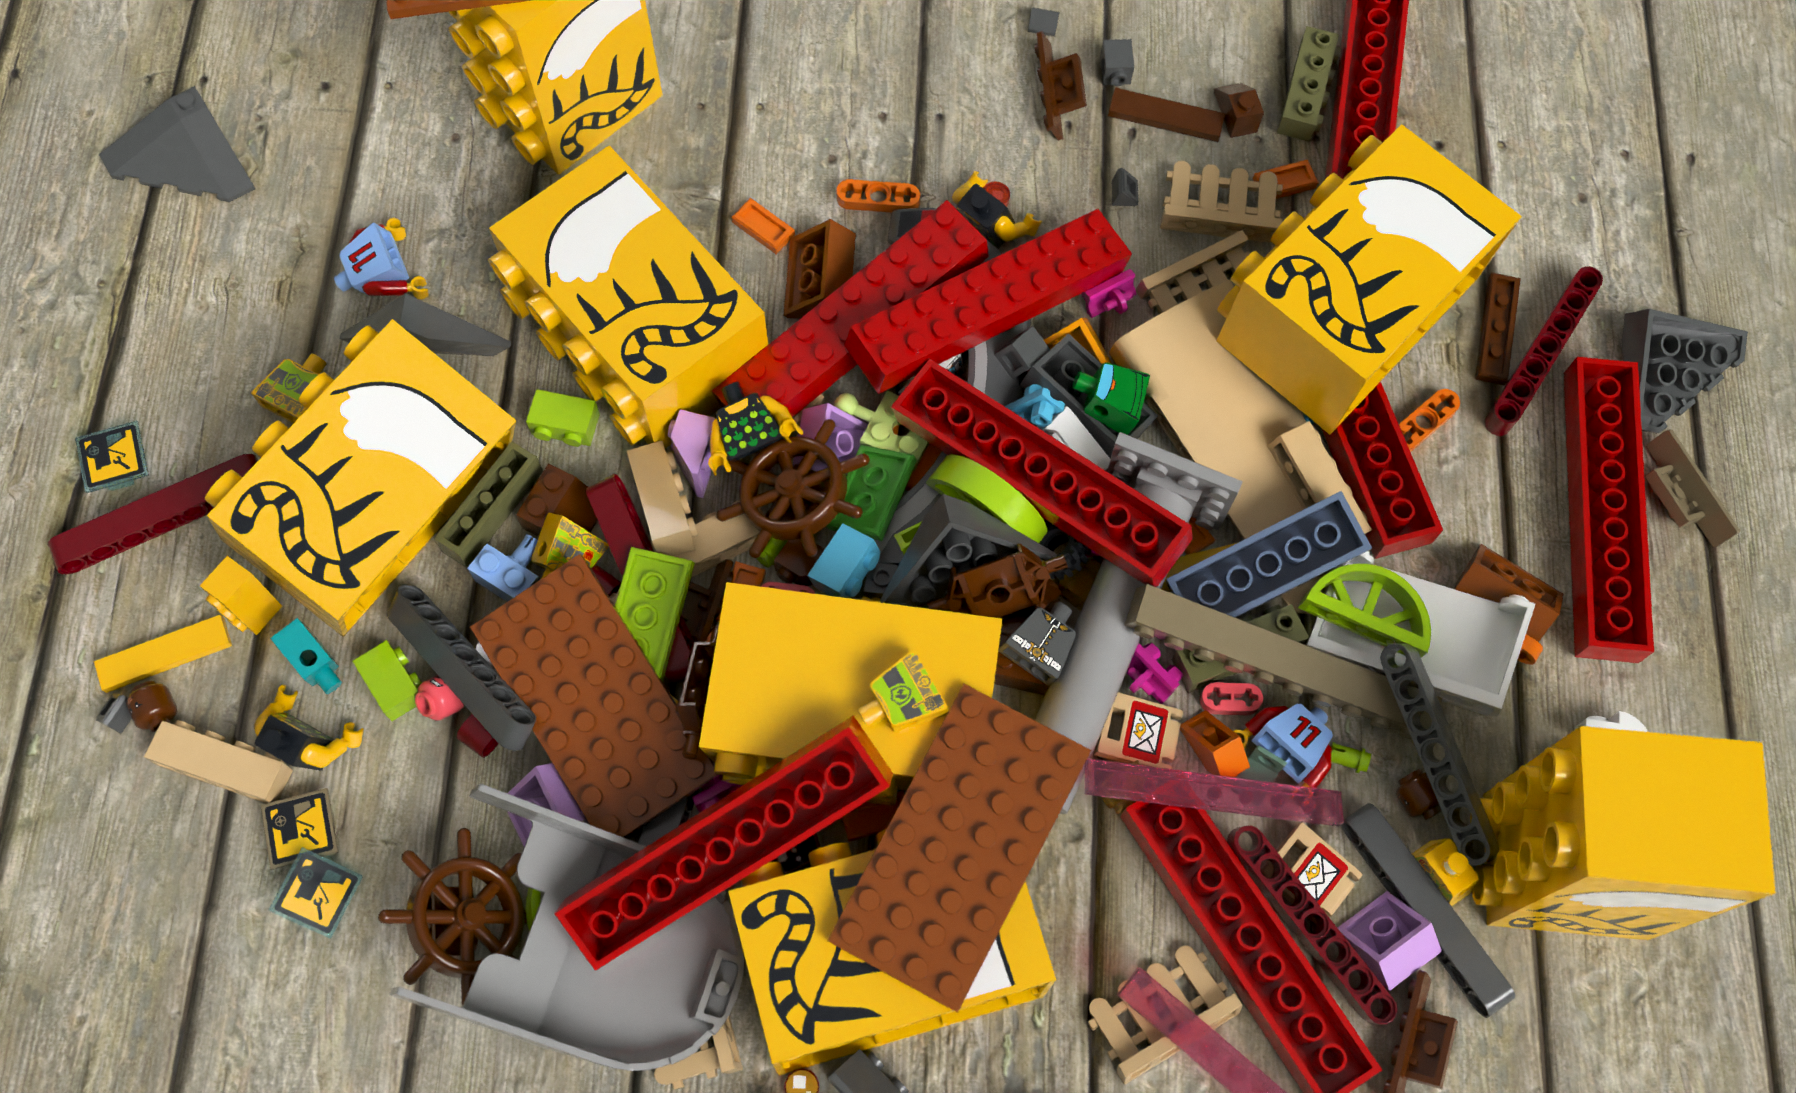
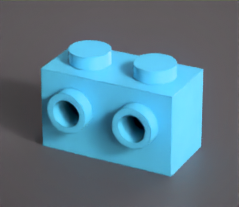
M842 523L807 576L816 589L827 595L851 598L860 591L862 580L868 571L873 570L878 564L881 552L874 539Z

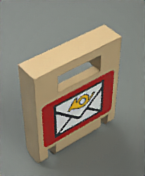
M1118 692L1095 746L1094 755L1156 773L1170 775L1172 766L1162 763V760L1171 763L1174 761L1181 723L1170 720V718L1175 720L1182 719L1183 711ZM1124 713L1119 740L1107 738L1112 714L1121 716Z
M1300 822L1296 824L1276 851L1283 858L1293 844L1299 850L1305 849L1290 869L1328 917H1331L1355 886L1349 878L1359 881L1363 875L1307 825ZM1269 860L1260 870L1265 878H1270L1274 872L1273 865ZM1286 887L1282 895L1293 904L1295 893L1290 887ZM1308 915L1307 917L1317 925L1315 917Z

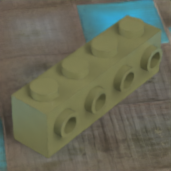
M1306 26L1278 125V134L1310 142L1313 132L1320 131L1324 115L1319 114L1320 109H1325L1330 92L1325 91L1326 85L1331 86L1336 69L1331 68L1332 63H1337L1341 47L1337 46L1339 34Z
M511 441L434 538L444 554L464 567H469L543 473L537 456Z
M1279 604L1272 606L1263 612V616L1255 619L1252 616L1240 619L1302 644H1305L1309 639L1292 604L1283 608ZM1185 648L1183 650H1176L1172 658L1173 664L1183 673L1181 680L1188 693L1206 687L1210 683L1238 674L1223 667L1224 663L1214 659L1213 662L1200 660L1194 657L1193 651Z

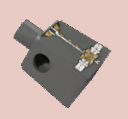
M1055 602L1049 612L1038 607L999 647L998 652L1049 686L1059 678L1076 637L1075 630L1065 624L1072 614L1071 609L1061 602Z

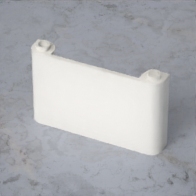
M1368 551L1338 567L1350 564L1374 565V558ZM1390 570L1404 578L1417 591L1428 611L1431 623V642L1428 653L1421 657L1436 695L1441 697L1443 702L1483 715L1498 716L1502 709L1536 604L1529 602L1523 596L1515 594L1504 597L1500 603ZM1342 581L1353 606L1362 610L1372 584L1362 581ZM1329 585L1326 595L1337 599L1332 586ZM1382 589L1372 615L1382 619L1403 611V608L1389 593ZM1317 617L1307 646L1386 676L1380 660L1381 652L1385 648L1384 646ZM1409 620L1396 624V626L1412 632ZM1396 652L1395 663L1402 667L1406 661V656ZM1413 680L1408 684L1418 688L1417 683Z

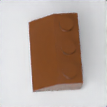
M829 219L790 238L783 316L801 319L853 276L856 233Z
M1483 544L1479 545L1454 587L1455 590L1500 603L1502 598L1513 594L1523 596L1529 602L1535 603L1536 605L1526 634L1538 642L1559 616L1564 596L1562 592Z

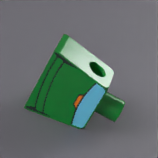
M1103 363L1094 376L1079 371L1072 388L1087 394L1084 411L1087 415L1118 433L1121 432L1128 435L1139 422L1150 375L1114 364Z

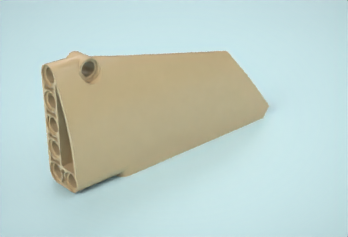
M1229 279L1181 302L1126 333L1113 344L1109 354L1117 366L1150 375L1146 391L1148 394L1146 398L1150 409L1158 415L1156 419L1181 457L1243 481L1227 515L1244 540L1303 510L1267 445L1281 434L1306 423V420L1296 406L1216 341L1226 321V318L1217 311V308L1235 286ZM1325 573L1280 595L1286 606L1292 604L1296 613L1310 614L1299 609L1298 606L1305 594Z

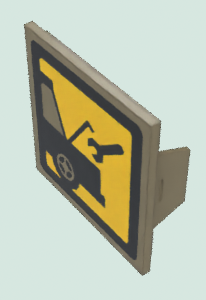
M328 788L261 805L270 870L298 864L304 853L320 859L323 856L339 852Z

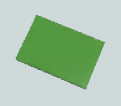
M860 445L856 456L867 454L870 461L868 465L847 473V492L844 501L861 507L863 514L860 518L855 519L838 512L826 527L828 530L837 531L843 523L874 540L882 541L917 463V459L912 454Z

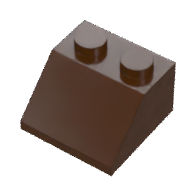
M548 463L516 514L522 529L539 537L547 514L553 513L566 517L591 533L598 520L586 494L588 486L577 477Z

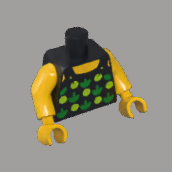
M974 171L968 181L954 191L952 200L957 205L956 209L997 249L1004 242L1012 241L1026 234L1035 236L1042 223L1041 220L1033 219L1034 215L1030 213L1026 214L1023 222L1015 223L1009 209L983 189L988 180L979 178L977 176L979 172Z
M739 382L731 383L721 389L728 405L716 411L717 418L712 422L709 443L711 457L708 460V465L714 476H717L716 470L721 465H724L726 471L730 472L731 466L727 457L729 461L736 462L781 439L791 443L789 435L793 431L803 435V430L794 421L787 407L770 396H760L758 393L745 397Z
M286 685L279 686L274 702L265 708L254 724L255 734L258 736L254 744L291 766L322 771L324 767L346 752L347 747H359L364 731L363 728L359 731H354L355 723L349 722L343 727L342 738L333 739L294 716L285 713L284 711L293 708L298 691H295L293 695L284 694Z

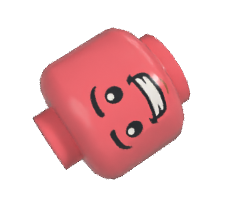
M438 675L423 681L419 685V692L415 696V704L419 712L423 716L435 721L443 720L459 712L464 707L461 700Z

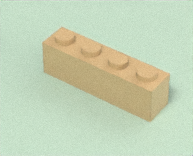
M1310 421L1281 434L1267 445L1303 510L1342 491L1364 534L1372 530L1368 524L1367 516L1360 510L1352 496L1351 488L1344 482L1337 470L1336 462L1329 456L1321 441L1320 434L1313 428Z
M663 441L627 450L626 452L656 553L676 556L696 550L692 537L698 536L693 517L686 519L685 514L691 513L686 494L679 496L678 493L684 491L679 472L672 473V470L677 469L673 452L665 451Z
M758 508L759 512L764 515L761 508ZM717 512L706 515L701 522L695 524L698 536H694L692 539L696 550L674 556L695 562L691 578L717 566V564L726 559L730 560L750 549L760 531L753 526L745 514L721 522L716 517ZM651 541L650 543H651V545H652V548H653L654 552H656V551H655V548H654V545H653V542Z
M176 720L175 724L162 721L144 758L157 766L266 804L279 801L293 771L284 764V761L268 752L264 756L254 753L255 748L241 741H236L234 745L224 742L225 737L212 731L206 730L205 734L202 735L194 732L196 727L180 720Z

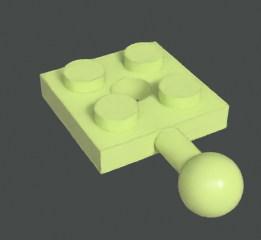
M887 391L876 412L859 405L856 397L850 393L840 394L835 399V407L869 422L860 439V445L912 454L917 459L913 469L914 471L916 470L930 443L912 431H909L905 436L894 434L892 429L897 425H901L897 422L891 408L899 397L898 395Z

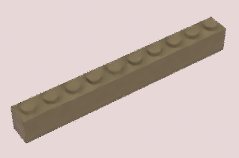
M1145 584L1135 589L1125 626L1134 629V634L1147 639H1153V636L1164 640V645L1175 650L1188 649L1193 651L1194 657L1200 660L1213 662L1214 659L1224 663L1223 667L1235 673L1248 672L1253 674V679L1260 683L1273 684L1274 682L1282 685V690L1289 694L1302 696L1303 693L1313 697L1312 702L1325 707L1337 706L1342 708L1341 713L1354 718H1361L1363 716L1370 719V724L1375 727L1397 729L1400 731V736L1412 740L1386 676L1152 585ZM1410 685L1407 687L1408 694L1415 698L1418 695L1419 689ZM1437 696L1441 705L1442 698ZM1423 712L1420 717V723L1425 729H1429L1432 724L1431 716L1427 712Z

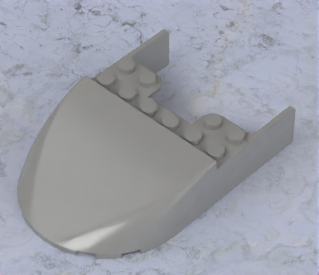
M478 784L472 789L469 797L524 817L532 823L531 831L517 865V876L522 884L544 894L520 958L517 960L503 954H492L485 957L477 968L464 1005L461 1008L402 987H393L390 995L511 1036L529 1044L615 1069L630 1071L655 1069L679 1062L698 1051V1048L706 1043L712 1035H715L727 1020L734 1007L742 983L744 952L743 948H741V940L734 912L729 901L725 900L722 894L719 893L595 971L554 913L566 897L647 846L483 784Z

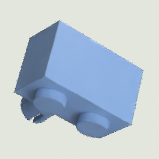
M526 534L511 556L504 555L494 547L486 544L467 569L477 583L508 602L540 580L536 574L526 568L531 561L538 540L535 538L532 540V536Z

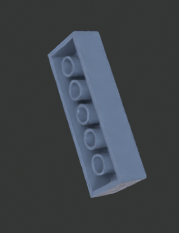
M1342 491L1167 578L1166 584L1172 594L1236 618L1372 549V546Z

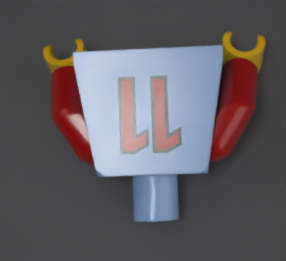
M390 218L387 221V226L378 225L373 222L368 227L356 230L349 244L341 250L339 255L345 270L336 275L334 281L340 290L345 292L353 287L369 296H400L405 293L407 294V292H412V295L417 299L428 297V289H417L419 286L427 285L426 280L422 276L414 277L411 283L406 282L409 279V275L395 241H401L406 237L405 228L401 227L399 219Z
M1298 703L1291 708L1286 706L1266 707L1245 724L1246 728L1243 731L1234 730L1244 740V750L1247 747L1248 738L1254 735L1255 737L1251 741L1255 745H1260L1286 761L1287 764L1283 770L1298 784L1302 780L1304 781L1301 787L1292 789L1288 794V800H1291L1296 792L1303 794L1304 800L1298 808L1306 806L1310 802L1311 789H1316L1331 769L1332 748L1329 742L1333 734L1325 726L1328 717L1320 708L1316 707L1309 711L1302 704Z

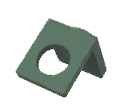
M1260 745L1248 757L1250 768L1238 774L1230 788V792L1256 808L1260 806L1275 778L1287 764L1286 761Z

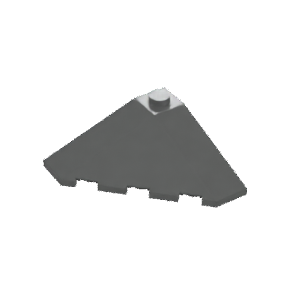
M195 86L167 99L99 154L110 176L117 180L124 181L125 176L139 178L141 185L161 189L164 184L178 186V191L181 193L200 197L203 192L217 194L218 200L231 202L256 189Z
M406 293L340 334V339L349 343L365 326L370 325L379 333L393 319L435 354L495 356L511 347V341Z
M1653 309L1626 313L1621 341L1623 361L1638 362L1642 431L1655 434L1661 433L1668 427L1665 421L1673 414L1676 416L1682 415L1696 403L1693 398L1701 390L1704 392L1710 391L1724 379V376L1721 374L1729 366L1732 368L1738 367L1745 361L1748 331Z
M942 494L925 515L879 602L918 607L921 604L943 598L948 594L947 590L952 567L956 568L958 574L1019 552L1017 546L1019 543L1040 557L1041 561L1055 558L1057 555L971 503ZM1002 587L996 588V589H994L992 592H995V591H998V590H1002V589H1006V588H1002Z

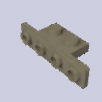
M1672 429L1666 430L1646 445L1660 468L1652 470L1645 477L1650 483L1651 490L1659 496L1667 508L1669 517L1676 522L1679 528L1697 523L1713 547L1722 545L1740 533V529Z

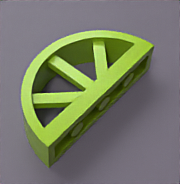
M954 454L947 455L926 481L928 486L941 495L945 494L971 503L1037 543L1047 533V526L1042 516L1019 491L1000 476L973 460Z
M1350 564L1338 567L1319 579L1305 594L1298 606L1299 609L1384 647L1394 643L1409 644L1416 648L1420 657L1428 653L1431 642V623L1426 606L1417 591L1404 578L1386 568L1372 564ZM1342 581H1362L1372 584L1362 610L1353 606ZM1331 585L1337 599L1320 591ZM1382 589L1389 593L1403 608V611L1382 619L1372 615ZM1409 620L1412 632L1396 626V624ZM1402 650L1397 651L1398 653L1405 655Z

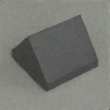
M1032 7L1028 32L1037 33L1043 31L1045 35L1055 37L1060 12Z
M1119 168L1111 181L1112 206H1136L1139 203L1138 180L1125 169Z
M116 692L113 693L96 717V721L121 734L132 719L126 705L128 697Z

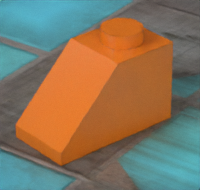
M1204 710L1181 724V732L1206 770L1222 783L1235 778L1238 774L1250 768L1240 736L1208 711Z

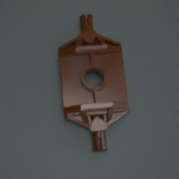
M1019 543L1017 544L1019 552L958 574L956 568L952 567L947 590L948 594L943 598L927 602L929 609L945 611L950 609L951 612L999 618L1042 603L1047 580L1051 578L1049 573L1068 568L1063 554L1046 561H1041L1040 557ZM1002 587L1007 589V591L1000 596H994L991 594V592L996 588Z
M719 626L712 628L710 642H694L688 657L689 666L683 684L682 695L675 710L682 722L683 734L686 737L682 755L690 760L697 758Z

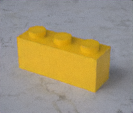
M226 556L200 585L209 594L205 600L242 633L249 629L255 635H258L282 608V605L252 573L229 556Z

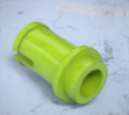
M770 538L762 554L756 559L763 566L769 568L771 565H774V559L788 540Z
M1336 742L1331 743L1332 763L1353 768L1356 773H1360V771L1367 772L1371 753L1366 752L1365 748L1357 750L1336 744Z

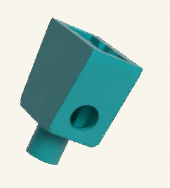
M296 618L270 638L301 677L311 686L318 684L325 694H330L340 687L342 681L334 672L339 665L301 620ZM315 659H317L316 662H315V664H313V665L310 666V664L312 663V661H314Z

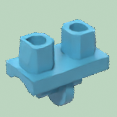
M1032 384L1025 389L1024 397L1005 407L1033 425L1046 427L1052 423L1054 415L1064 411L1065 403L1053 399L1047 388H1042L1038 384Z

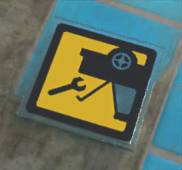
M138 421L75 438L86 493L104 488L114 491L134 485L135 479L149 476Z
M302 847L268 911L331 939L363 876Z

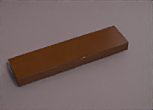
M1116 87L1108 112L1109 117L1215 142L1219 141L1226 114Z
M1493 272L1488 277L1475 380L1503 386L1508 382L1521 278Z

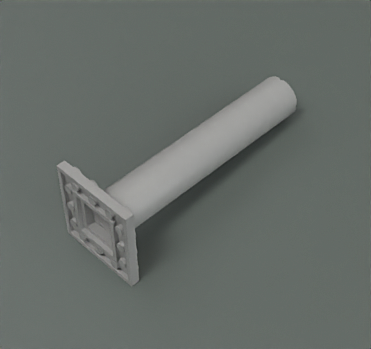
M1121 432L1115 442L1107 470L1108 473L1185 522L1189 523L1191 517L1195 518V524L1206 530H1219L1243 482ZM1105 558L1102 560L1073 628L1076 632V637L1061 674L1056 681L1049 685L1035 717V721L1092 750L1060 814H1067L1141 638L1133 633V628L1125 626L1135 589L1144 584ZM1166 576L1164 577V579L1161 581V583L1158 585L1157 588H1159V589L1162 588Z

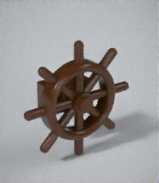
M832 419L824 421L814 439L808 437H789L792 441L791 443L781 439L763 448L754 456L749 464L739 460L732 462L727 459L731 466V471L742 475L739 487L740 502L720 509L716 517L719 521L724 522L742 514L747 516L753 526L760 531L749 549V555L752 558L760 557L770 538L778 540L801 539L805 554L808 557H814L818 550L813 534L826 527L838 512L855 519L862 516L863 510L861 507L844 501L847 492L846 473L868 465L870 458L867 454H860L842 462L839 461L836 454L825 445L835 429V422ZM804 456L799 465L795 464L793 468L791 457ZM817 459L828 466L817 472L811 470ZM779 463L781 469L779 475L768 472ZM760 483L774 487L757 495ZM772 503L765 516L759 512L758 508Z
M461 828L457 832L458 858L447 860L432 869L413 851L407 850L403 852L401 856L402 861L419 880L411 891L406 909H385L378 915L379 921L383 924H406L409 940L413 949L420 957L404 974V982L408 985L415 984L429 968L448 977L461 978L462 1006L477 968L482 961H475V950L477 949L478 940L491 952L489 955L503 954L517 959L513 952L522 937L524 924H527L526 910H524L520 893L511 879L517 872L521 853L514 854L502 868L484 859L472 857L471 832L467 828ZM458 874V887H447L441 881L447 876ZM472 876L487 884L476 897H473ZM497 895L502 910H486L485 906ZM484 924H504L500 940Z

